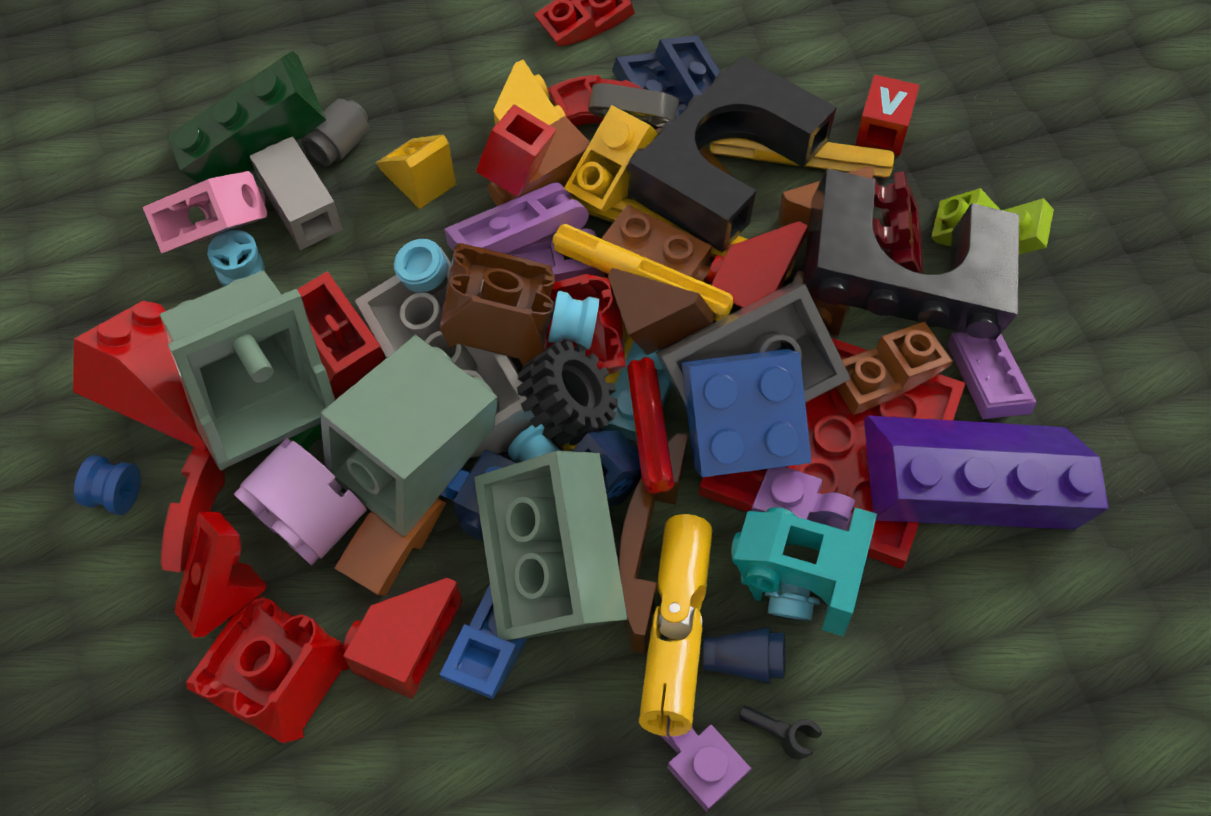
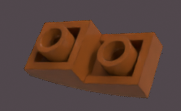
M924 321L881 337L876 348L843 359L842 362L851 379L837 386L836 389L851 413L855 415L887 402L922 384L947 369L952 360Z
M437 498L405 537L371 511L348 544L335 569L375 594L387 596L412 548L422 549L447 502Z

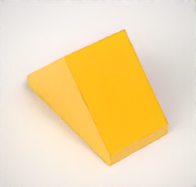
M444 135L412 138L376 162L379 169L419 210L456 185L450 147Z

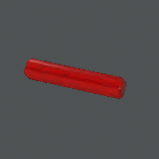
M644 357L641 360L630 361L627 366L642 482L645 484V490L648 493L657 494L660 491L668 492L674 485L657 369L651 358Z

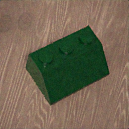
M292 51L167 137L180 171L196 183H200L215 177L246 171L251 172L254 170L250 159L251 155L292 136L297 141L327 119L299 56Z

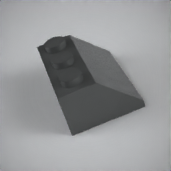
M791 283L656 352L686 413L687 407L681 362L783 349L799 352L805 402L851 379L806 285Z

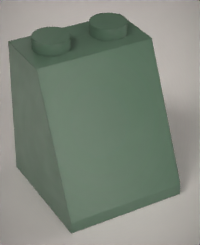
M415 335L320 412L325 467L336 476L335 480L346 491L349 489L363 505L405 537L493 430L497 396L482 379L471 377L456 366L442 349L431 347Z

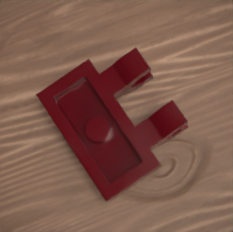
M905 172L894 173L895 183L888 184V187L879 186L876 180L874 206L882 208L885 227L882 226L878 218L872 220L873 232L879 246L885 249V254L898 265L912 272L924 274L919 208L907 182Z

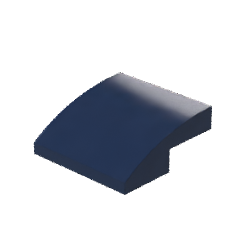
M698 35L660 39L655 53L616 57L612 72L618 81L623 82V80H627L643 89L663 92L676 97L679 100L676 118L685 111L688 103L695 95H702L713 84L714 79L720 72ZM652 126L654 129L662 128V127Z

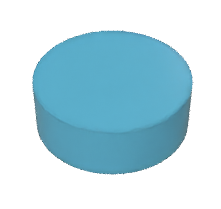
M416 239L405 244L398 251L394 260V271L407 289L419 293L428 292L439 286L445 279L448 272V261L435 242L428 239Z

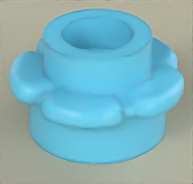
M780 583L778 591L765 592V596L769 598L767 614L812 621L814 605H820L819 599L809 597L810 590L795 585Z

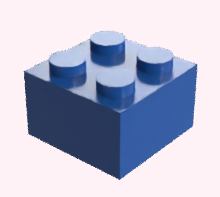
M783 349L681 362L693 467L701 477L812 463L799 352Z

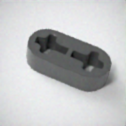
M599 83L594 84L592 87L588 111L604 118L611 105L651 126L663 127L666 122L676 119L679 100L663 92Z

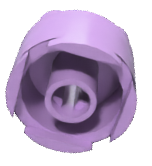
M285 438L241 483L240 488L234 493V496L250 509L254 516L273 533L281 536L311 566L319 558L322 559L367 511L365 506L349 489L345 494L341 492L342 487L335 480L336 476L294 441L291 442L288 438Z

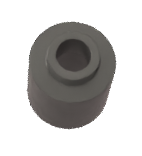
M335 99L323 111L327 120L302 138L301 142L305 151L317 163L328 167L333 162H340L369 133L368 115L353 100Z

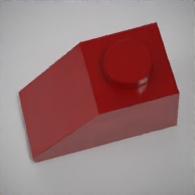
M798 221L731 245L725 257L719 254L715 257L705 281L712 284L711 286L730 293L733 296L732 307L738 310L781 289L808 234V225Z
M444 578L371 605L363 620H356L352 624L344 641L343 650L345 653L343 657L353 674L413 699L463 602L457 582Z

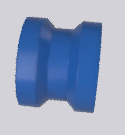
M91 455L82 463L74 483L75 501L79 505L89 508L103 505L108 513L124 515L129 512L137 499L141 485L140 469L137 465L127 462L113 465L107 457Z

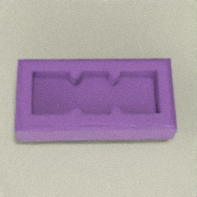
M964 332L951 333L947 346L982 419L1032 414L1036 400L1002 334L994 340L974 338Z

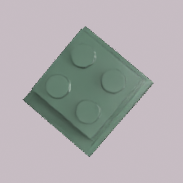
M264 270L246 278L234 280L225 287L194 300L182 302L175 308L159 314L169 341L167 345L176 364L198 432L220 470L284 441L285 438L293 437L320 424V412L335 401L326 369L320 360L301 295L297 289L281 294Z

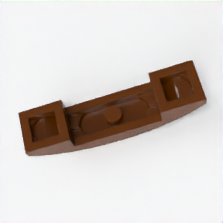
M677 433L668 441L674 478L672 489L668 492L660 491L657 494L648 493L641 478L629 504L624 521L620 544L619 572L628 619L623 621L634 652H645L655 605L656 582L638 579L655 501L676 505L686 460L688 435Z

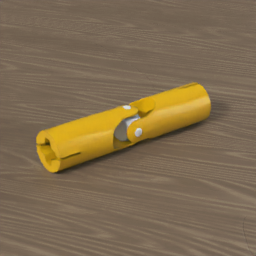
M690 514L675 515L665 522L657 580V589L662 599V604L656 607L653 615L639 724L648 732L661 736H667L669 717L670 736L687 734L692 728L703 622L700 609L706 594L712 527L704 518ZM661 634L666 636L671 642L660 640Z

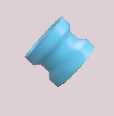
M241 230L225 231L217 235L208 246V258L215 269L219 282L224 287L234 280L246 278L263 270L265 271V265L261 255L258 253L254 238L247 232ZM238 260H243L241 264H238Z
M558 291L548 342L557 343L568 340L575 342L577 345L581 344L587 350H590L599 299L588 297L581 301L572 299L567 292Z

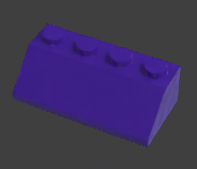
M868 415L864 419L873 513L877 514L876 521L1076 530L1109 509L1100 457L1065 427Z

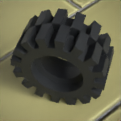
M567 340L563 343H560V341L554 343L523 366V370L519 372L517 378L523 383L517 386L518 395L527 398V400L521 403L524 412L531 410L535 416L529 420L536 428L542 424L545 427L542 433L543 436L547 439L556 436L557 444L565 445L569 442L571 446L578 444L587 433L597 432L610 424L609 422L616 415L613 409L618 407V399L610 396L616 392L614 383H606L605 377L610 374L605 367L599 370L596 366L599 359L595 354L592 353L587 357L585 356L586 347L581 344L573 347V342Z

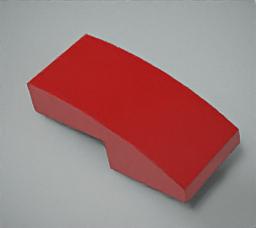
M554 0L534 15L556 45L560 47L577 43L605 32L634 15L635 11L630 0Z

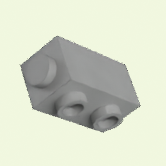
M293 136L277 144L270 145L250 156L261 187L300 250L343 230L334 200Z

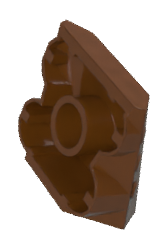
M458 243L453 251L440 322V330L449 348L451 349L456 344L515 357L520 359L522 366L544 351L545 336L554 311V302L550 299V295L554 286L555 276L551 265Z

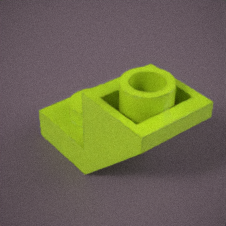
M981 188L941 200L931 238L938 244L951 246L952 230L971 203L994 209L999 208ZM1044 198L1003 210L1019 214V255L1047 248L1054 209Z

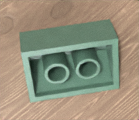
M554 451L474 477L498 638L512 641L628 620L600 453Z

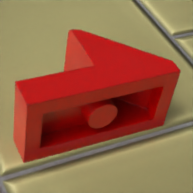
M198 512L174 610L192 637L206 636L262 594L267 587L266 583L250 565L238 563L241 554L240 535L220 512Z

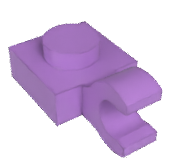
M784 466L767 470L753 503L752 511L766 512L771 507L784 508L793 512L799 518L846 531L852 517L851 511L855 500L840 493L819 494L822 479Z
M669 717L668 734L661 737L678 755L668 763L667 768L701 807L708 812L750 772L751 767L712 725L707 727L699 736L693 728L687 734L670 736Z

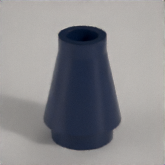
M766 627L720 637H705L703 645L704 670L721 672L771 684V678L785 679V633L771 632V628Z

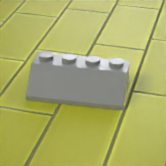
M447 256V275L443 282L433 290L421 293L413 292L407 289L397 275L357 298L355 302L377 342L380 344L386 358L416 335L431 347L442 349L451 358L452 362L468 375L480 378L486 382L497 396L494 428L470 458L481 456L485 449L496 454L507 452L513 440L523 430L532 425L529 420L535 416L531 410L524 412L521 403L527 400V398L518 395L517 386L523 382L517 379L519 373L509 356L456 344L451 349L449 348L440 330L451 262Z

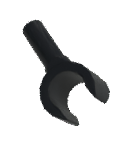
M746 705L743 706L739 715L740 719L781 739L785 753L794 759L807 758L813 754L811 750L803 748L797 743L795 739L796 731H801L811 738H818L822 735L819 725L809 719H800L790 725Z

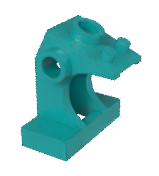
M771 507L766 512L748 511L742 532H737L734 536L731 550L733 563L737 565L741 573L742 585L748 586L754 599L757 601H761L763 592L778 591L780 583L795 585L812 591L828 605L821 630L844 637L853 615L877 514L855 508L848 529L845 531L799 518L793 512L784 508ZM785 545H800L818 550L819 555L816 564L783 555Z

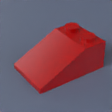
M143 300L74 338V393L202 450L207 449L198 432L176 364L167 345L169 341L159 315L167 310L157 303Z

